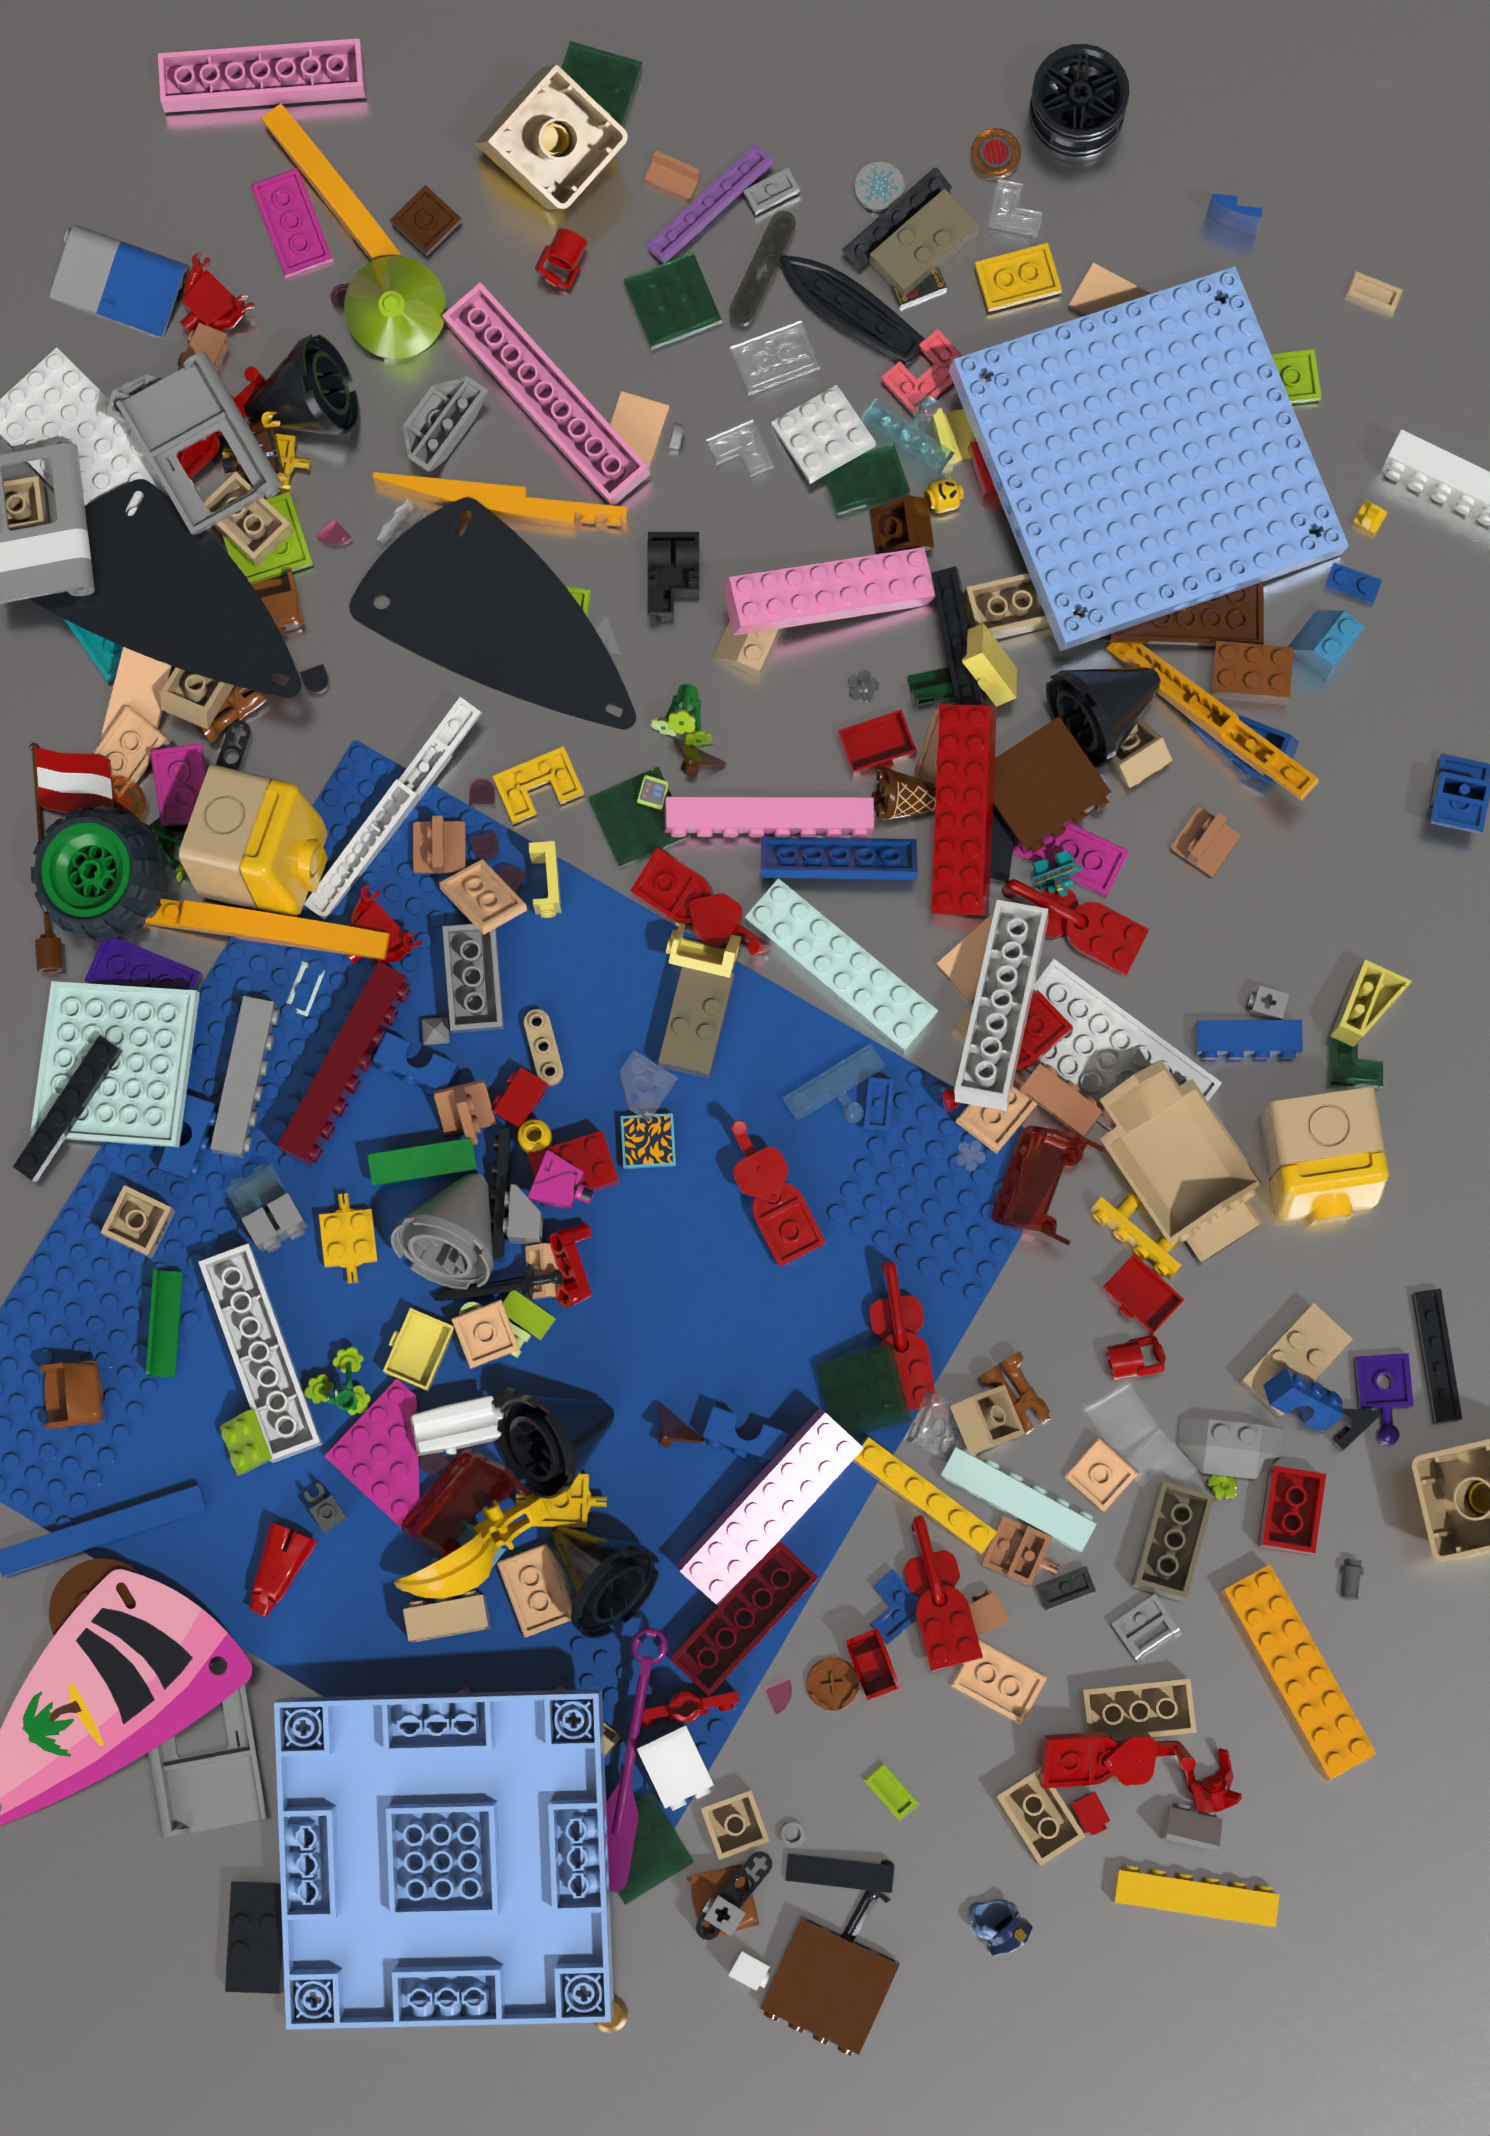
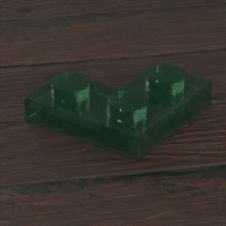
M1329 1035L1330 1085L1381 1089L1383 1087V1061L1358 1059V1043L1352 1047Z

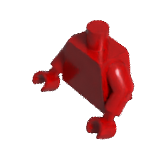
M202 252L196 253L192 256L193 266L186 279L182 294L184 309L189 314L179 323L189 334L192 329L197 328L199 323L218 331L232 329L245 315V311L254 308V303L249 302L245 305L248 295H239L236 298L207 269L203 271L202 268L209 266L211 260L209 257L205 258L202 264L199 259Z
M370 883L362 888L361 897L354 907L348 926L389 933L390 937L385 960L369 959L373 963L398 962L412 948L421 946L422 940L413 942L412 937L417 932L405 934L376 900L372 903V900L380 896L381 892L377 890L373 895L370 894L369 888L372 885ZM346 955L353 964L362 958L360 956Z

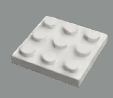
M837 385L771 422L772 428L809 483L816 481L876 446L874 438Z

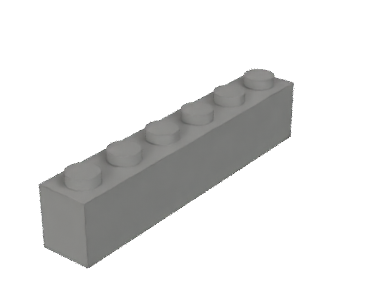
M243 996L210 1148L213 1153L244 1158L245 1152H250L252 1137H249L251 1126H256L258 1112L255 1111L256 1101H261L263 1086H260L261 1078L267 1075L269 1061L265 1059L267 1050L271 1051L273 1048L274 1035H271L272 1027L278 1024L280 1010L276 1009L277 1006L273 1001Z

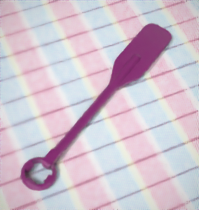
M653 1627L639 1630L633 1636L631 1642L633 1656L641 1663L621 1780L606 1802L609 1891L612 1892L622 1890L628 1882L639 1819L631 1784L651 1668L652 1665L661 1662L668 1651V1641L665 1635ZM644 1633L647 1634V1637L653 1638L658 1635L662 1640L658 1648V1652L661 1655L654 1660L651 1656L643 1655L641 1657L636 1650L640 1648L641 1640L638 1638Z

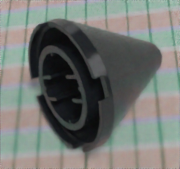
M309 335L300 339L249 400L245 412L248 421L253 424L262 419V415L265 412L275 411L276 414L272 416V422L280 421V426L271 428L342 435L352 431L357 425L359 418L358 397L356 391H349L345 378L350 377L351 374L337 349L325 337Z
M1148 667L1061 670L1050 676L1052 680L1046 683V697L1053 720L1057 717L1061 718L1093 766L1100 768L1114 759L1158 692L1161 680L1158 673Z
M520 1395L507 1401L501 1407L500 1412H504L503 1420L497 1422L498 1431L501 1432L499 1442L503 1455L515 1477L519 1481L525 1478L533 1486L529 1491L534 1495L545 1499H552L565 1493L572 1486L612 1425L614 1411L604 1401Z
M567 1527L554 1528L547 1535L546 1546L572 1624L583 1636L587 1638H600L612 1633L613 1629L610 1626L620 1619L624 1623L628 1622L644 1605L654 1589L659 1575L654 1566L655 1563H659V1560L646 1546Z

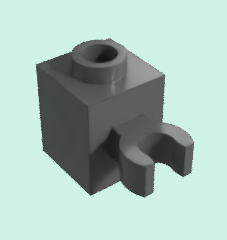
M317 1483L316 1487L319 1489V1495L311 1497L309 1492L305 1491L304 1496L309 1502L315 1503L316 1506L309 1511L323 1532L328 1534L349 1518L334 1496L331 1495L325 1498L324 1487Z

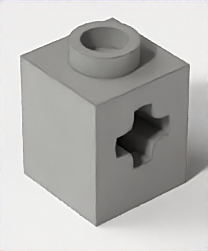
M1259 985L1256 992L1251 991L1247 1004V1006L1252 1007L1250 1015L1267 1020H1282L1289 993ZM1265 998L1270 999L1269 1003L1271 1006L1269 1009L1264 1008L1265 1003L1263 1001Z
M720 1895L716 1899L710 1897L702 1910L706 1913L704 1920L731 1937L746 1914L745 1911ZM724 1907H727V1914L730 1918L728 1920L723 1919L721 1922L718 1921V1914L715 1910L717 1908L722 1910Z

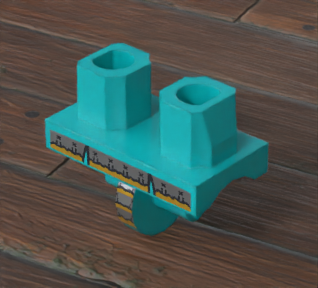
M1067 850L1055 855L1059 868L1051 870L1048 859L1033 863L1035 877L1031 879L1034 886L1039 885V887H1043L1055 882V884L1048 886L1050 894L1058 891L1062 897L1068 895L1067 887L1074 885V880L1072 877L1066 880L1064 878L1083 871L1081 863L1075 862L1073 855Z

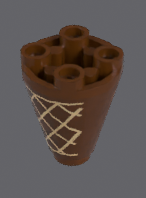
M892 769L877 770V791H873L871 798H874L877 819L891 820L935 811V784Z

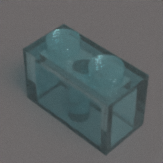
M264 1163L254 1168L252 1175L245 1179L243 1176L232 1180L229 1183L230 1187L225 1189L241 1218L262 1207L263 1209L268 1207L267 1204L288 1193L272 1164L267 1166Z

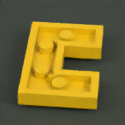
M564 746L492 776L513 825L537 815L527 791L551 782L560 805L584 795V791Z

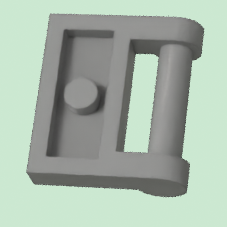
M1153 1594L1111 1623L1137 1664L1144 1660L1145 1655L1172 1637L1177 1638L1182 1634L1156 1594ZM1162 1621L1165 1623L1166 1629L1137 1648L1133 1642Z

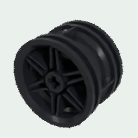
M1071 44L1049 54L1040 64L1035 74L1029 106V121L1033 133L1039 142L1049 151L1071 159L1092 157L1108 149L1117 139L1122 129L1129 98V81L1124 68L1108 51L1088 44ZM1090 78L1094 79V81H1091V83L1089 84L1088 80ZM1052 94L1057 96L1052 100L1049 99V96ZM1102 99H1107L1109 105L1102 101ZM1063 117L1069 123L1063 124L1060 118ZM1091 119L1095 122V124L1092 126H1087L1085 124Z

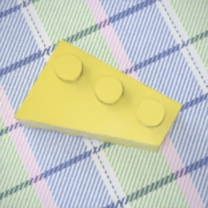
M1365 959L1355 970L1330 1036L1354 1047L1412 981Z

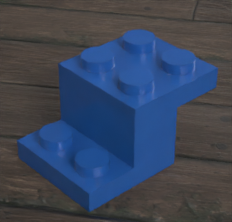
M1441 754L1430 803L1433 806L1430 823L1482 834L1490 799V764Z

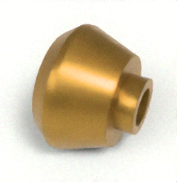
M614 1996V2017L611 2022H593V2024L599 2030L607 2033L616 2032L621 2029L628 2017V2010L623 2000Z

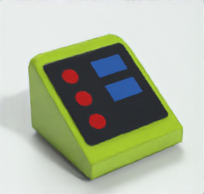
M644 775L637 803L662 811L670 787L669 782Z

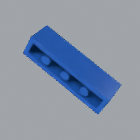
M1197 1020L1195 1023V1056H1202L1204 1060L1218 1059V1056L1228 1055V1059L1231 1060L1244 1059V1055H1254V1059L1259 1060L1270 1059V1055H1280L1281 1059H1295L1296 1055H1300L1303 1051L1302 1020Z

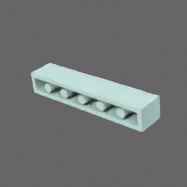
M962 1446L961 1450L957 1447L954 1449L940 1475L942 1479L1028 1526L1052 1536V1539L1078 1553L1083 1551L1097 1525L1092 1522L1093 1516L1082 1510H1079L1078 1513L1070 1510V1504L1058 1497L1055 1500L1045 1496L1046 1491L1034 1484H1032L1031 1488L1021 1483L1023 1478L1010 1471L1008 1475L998 1470L1000 1466L991 1460L985 1459L982 1462L975 1458L976 1454L970 1456L967 1447Z

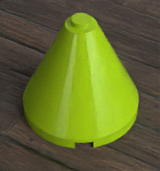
M403 256L381 257L362 267L351 280L344 301L345 318L353 337L369 352L388 359L413 357L430 347L443 328L445 321L442 315L447 310L445 294L437 277L422 263Z

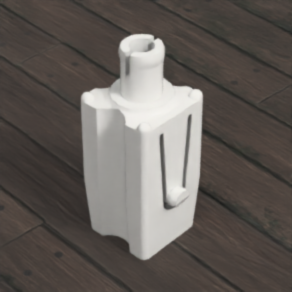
M485 1396L440 1406L411 1415L410 1423L418 1456L440 1452L454 1455L457 1454L456 1449L497 1441L501 1436V1432L498 1431L497 1422L503 1420L504 1412H500L502 1406L495 1407L494 1403H491L493 1397Z

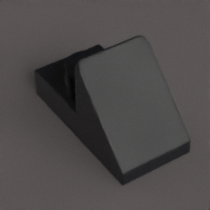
M1343 1409L1345 1414L1343 1418L1352 1427L1349 1429L1347 1426H1344L1335 1435L1338 1440L1333 1444L1339 1452L1343 1451L1382 1414L1378 1410Z

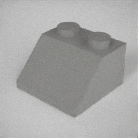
M1175 1803L1174 1807H1167L1161 1839L1219 1852L1223 1819L1216 1818L1217 1812H1201L1200 1814L1190 1812L1191 1806Z

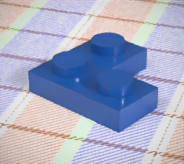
M894 1569L873 1585V1588L890 1607L870 1625L873 1629H879L882 1639L887 1645L917 1619L916 1609L919 1598L909 1590L908 1585Z

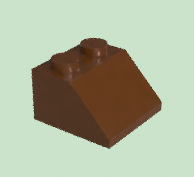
M905 495L870 510L876 554L922 547L927 551L934 548L927 498Z

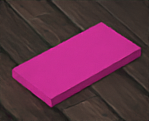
M298 168L251 185L285 278L333 261Z
M1072 823L1065 827L1067 831L1058 838L1053 839L1051 836L1045 840V845L1035 853L1028 851L1024 854L1022 852L1023 847L1018 841L1013 854L1031 863L1048 859L1051 870L1059 868L1055 855L1066 850L1070 851L1075 862L1081 863L1083 871L1065 879L1072 877L1074 883L1107 898L1129 850Z

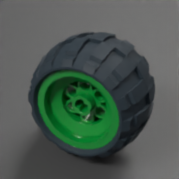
M107 806L84 807L69 812L65 819H57L47 828V835L43 841L37 842L33 852L36 855L34 867H30L31 882L36 885L37 891L34 894L40 907L44 911L49 912L50 919L56 925L78 937L94 940H114L121 935H129L143 927L147 918L155 916L162 905L160 900L163 892L168 890L169 878L166 877V867L169 866L166 851L158 845L160 841L157 835L147 824L141 822L136 815ZM102 852L101 857L97 858V855ZM115 860L116 867L111 870L110 863ZM110 879H112L113 885L109 889L107 883ZM94 886H95L96 889H97V892H96L95 895H94V893H93L92 890H91L92 887H94Z

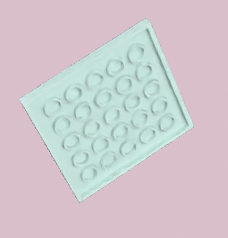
M51 981L30 1135H34L100 1035L122 1049L123 1052L65 1139L179 1148L200 992L196 990Z

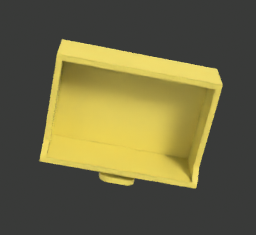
M984 623L969 629L967 655L962 659V662L996 707L1017 697V667Z
M410 1308L400 1332L394 1331L389 1345L393 1349L383 1372L429 1392L455 1327Z

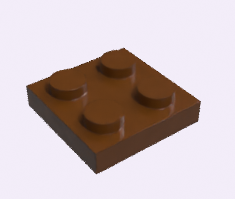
M425 185L390 219V222L424 255L428 256L462 223V218Z

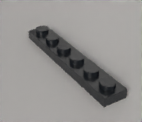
M954 566L931 572L956 705H984L982 689L962 662V659L967 655V636L970 627L959 570Z
M99 1035L13 1165L16 1170L30 1180L38 1181L123 1052L122 1049Z

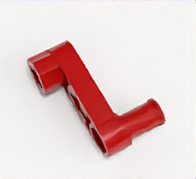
M585 1222L570 1229H561L550 1235L551 1250L557 1268L563 1275V1285L557 1287L556 1298L558 1303L564 1308L572 1307L589 1299L591 1296L590 1285L575 1244L592 1236L591 1228Z

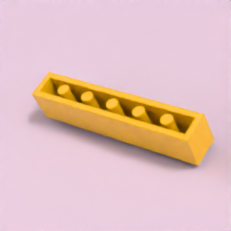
M867 1437L861 1443L862 1451L852 1462L977 1554L984 1552L997 1534V1531L871 1438Z
M1124 1865L1123 1870L1117 1869L1113 1902L1276 1927L1280 1894L1273 1893L1274 1888L1257 1885L1256 1891L1246 1889V1883L1231 1881L1229 1887L1220 1885V1880L1204 1877V1882L1193 1881V1875L1177 1873V1878L1166 1877L1167 1871L1151 1869L1150 1874L1139 1873L1140 1867Z

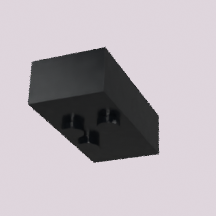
M231 1881L225 1992L283 1993L284 1961L281 1883Z

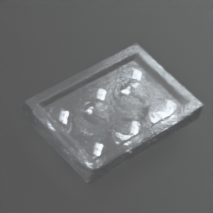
M802 321L730 347L749 396L820 369L819 362Z

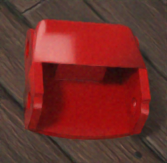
M878 1628L845 1640L848 1653L867 1701L901 1688Z

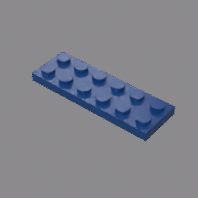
M761 837V877L917 880V839Z

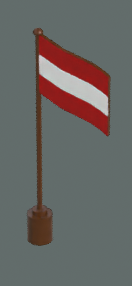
M37 743L30 744L29 748L32 749L38 841H43L41 808L62 813H69L84 807L107 806L114 808L110 759L94 754L59 753L42 749ZM43 910L45 934H41L40 938L35 940L37 972L43 974L58 973L63 971L61 938L56 937V934L50 933L49 912Z

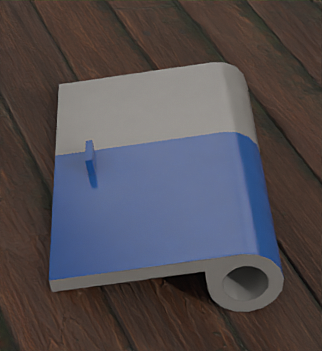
M76 224L72 228H68L64 237L66 245L49 297L163 338L178 291L185 286L190 266Z

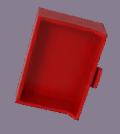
M902 709L838 730V736L853 777L877 769L890 768L895 763L916 757L917 749L912 740Z
M1135 1253L1101 1288L1120 1307L1118 1310L1128 1320L1132 1318L1149 1335H1153L1185 1300Z

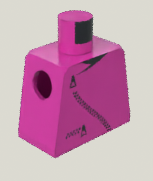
M547 1150L528 1198L532 1202L571 1209L575 1199L590 1204L595 1189L582 1184L585 1176L582 1170Z

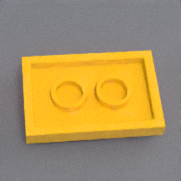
M1048 243L984 259L974 264L988 312L1062 292Z

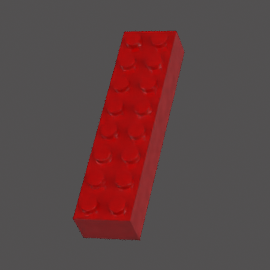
M939 704L931 913L989 916L997 707Z

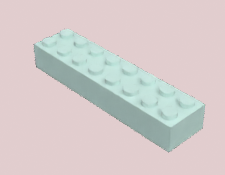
M779 878L745 916V924L901 1054H906L937 1017L938 1010Z

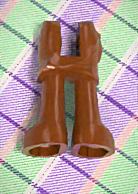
M234 686L217 714L227 707L231 709L214 719L208 729L198 726V728H200L208 743L211 744L217 740L219 733L236 719L242 721L247 714L266 702V697L262 692H254L253 690Z
M1018 1351L999 1363L1021 1395L1018 1399L1007 1384L998 1365L979 1376L978 1379L983 1385H991L993 1388L1002 1385L1006 1386L1023 1430L1027 1434L1034 1427L1024 1412L1032 1407L1035 1415L1044 1423L1050 1419V1410L1045 1401L1037 1396L1033 1387L1029 1385L1020 1367L1024 1358L1021 1352Z

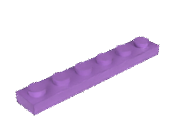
M754 144L646 244L648 251L665 264L737 198L743 190L774 163L772 157Z

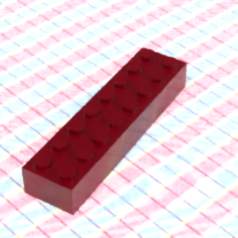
M381 962L377 963L277 1145L284 1155L309 1168L313 1163L317 1164L324 1152L321 1147L325 1140L330 1141L336 1130L334 1124L338 1117L342 1118L349 1106L346 1102L351 1094L355 1095L361 1085L359 1080L363 1071L368 1072L374 1059L371 1057L376 1048H379L388 1025L393 1026L399 1015L397 1009L400 1003L405 1004L411 994V989H409L410 983L406 975Z

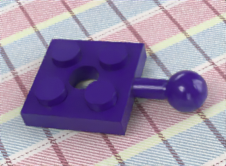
M1409 1353L1355 1357L1359 1409H1381L1383 1426L1379 1429L1378 1436L1382 1443L1393 1445L1398 1441L1400 1433L1398 1428L1393 1425L1392 1408L1414 1406ZM1385 1374L1390 1377L1391 1386L1388 1389H1382L1378 1386L1377 1378L1379 1375Z

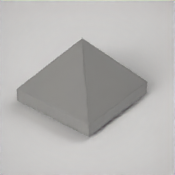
M448 1017L422 1019L423 1045L450 1044Z

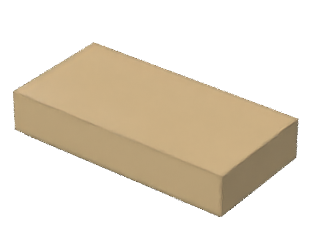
M1356 271L1346 297L1393 315L1403 289Z

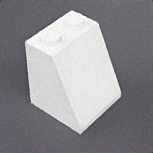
M687 1726L637 1749L665 1808L671 1807L672 1811L686 1805L685 1799L695 1795L696 1799H699L711 1793L709 1787L714 1784Z

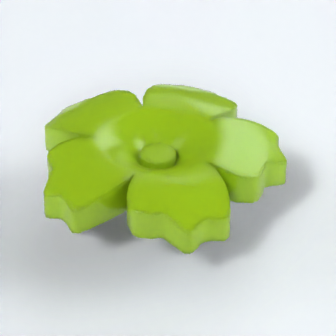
M1212 1475L1207 1479V1486L1213 1487L1212 1492L1215 1498L1221 1499L1225 1495L1226 1498L1234 1499L1237 1495L1236 1488L1238 1482L1234 1477Z

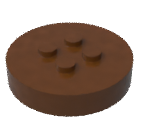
M96 1558L74 1566L59 1580L50 1599L49 1621L53 1635L55 1636L74 1610L112 1571L122 1569L145 1577L147 1576L131 1563L116 1558ZM122 1582L118 1583L116 1590L128 1609L135 1608L136 1601L127 1586Z

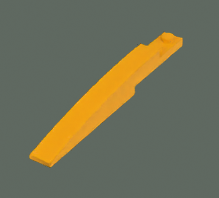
M281 103L261 117L266 127L351 238L355 239L371 261L386 256H402L357 196Z
M373 472L375 485L444 506L462 498H473L498 518L571 529H575L576 519H580L582 523L594 524L595 521L606 522L609 526L627 524L628 510L627 507L532 498L527 497V488L521 486Z
M1110 643L1106 648L1126 668L1148 667L1151 670H1155L1161 680L1159 683L1160 688L1157 692L1161 697L1264 776L1266 774L1301 801L1319 783L1315 775L1240 721L1236 713L1144 645L1138 643Z
M161 899L160 903L162 905L155 916L145 920V924L232 936L240 940L385 960L390 937L389 933L188 900L181 902Z

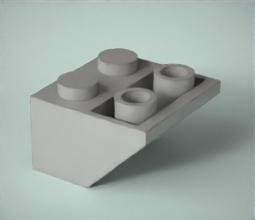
M511 1184L510 1191H505L506 1210H509V1218L504 1217L503 1220L504 1236L508 1237L510 1244H542L543 1217L541 1212L517 1185Z

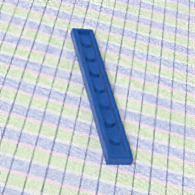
M200 1485L0 1549L1 1575L6 1577L205 1512L207 1508Z

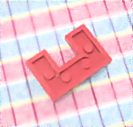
M939 329L935 330L919 344L923 354L934 365L918 379L900 361L881 376L882 383L914 417L954 384L948 369L953 359L963 356Z

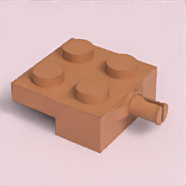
M1002 1516L996 1530L997 1534L992 1539L981 1565L1029 1587L1041 1568L1056 1575L1058 1571L1056 1569H1059L1060 1564L1046 1559V1551L1052 1536Z

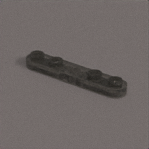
M778 211L771 218L730 305L729 317L736 326H747L753 321L780 264L781 256L784 255L794 234L796 221L793 214L788 211ZM768 258L767 270L769 271H764L758 280V268L756 266H762L765 259Z

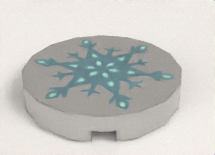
M881 161L870 163L863 167L856 176L854 184L855 196L863 207H867L877 213L884 212L904 194V178L900 171L890 163Z

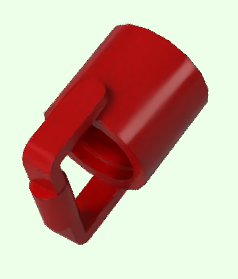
M559 228L550 246L546 245L535 266L536 272L553 286L569 289L580 270L578 263L587 246V241L574 231ZM546 259L560 269L571 271L566 282H563L560 277L551 271L543 268Z
M1154 1335L1135 1338L1126 1343L1106 1347L1107 1361L1113 1380L1136 1375L1145 1376L1165 1370L1166 1355L1163 1346L1159 1344L1157 1337ZM1153 1345L1152 1349L1158 1362L1157 1364L1144 1365L1141 1351L1142 1346Z

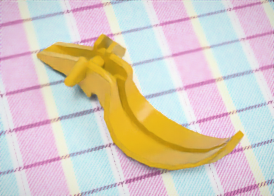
M538 1497L503 1511L496 1500L492 1501L491 1508L483 1507L482 1514L485 1519L474 1527L476 1535L472 1539L431 1565L408 1576L396 1579L394 1581L396 1587L402 1591L424 1598L453 1597L478 1587L489 1577L494 1564L493 1558L499 1551L498 1548L506 1545L510 1550L514 1549L512 1541L515 1537L550 1515L542 1498ZM526 1514L527 1518L511 1523L516 1518Z

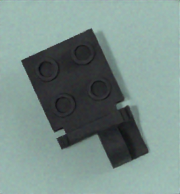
M648 532L647 613L648 616H661V621H674V597H699V532Z

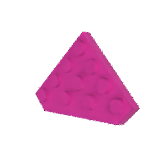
M396 1379L324 1457L403 1529L421 1510L419 1456L410 1423L411 1415L417 1413V1396L401 1381Z

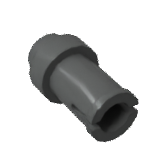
M1347 1558V1564L1343 1565L1342 1573H1345L1341 1597L1359 1598L1360 1577L1364 1574V1567H1361L1362 1560Z

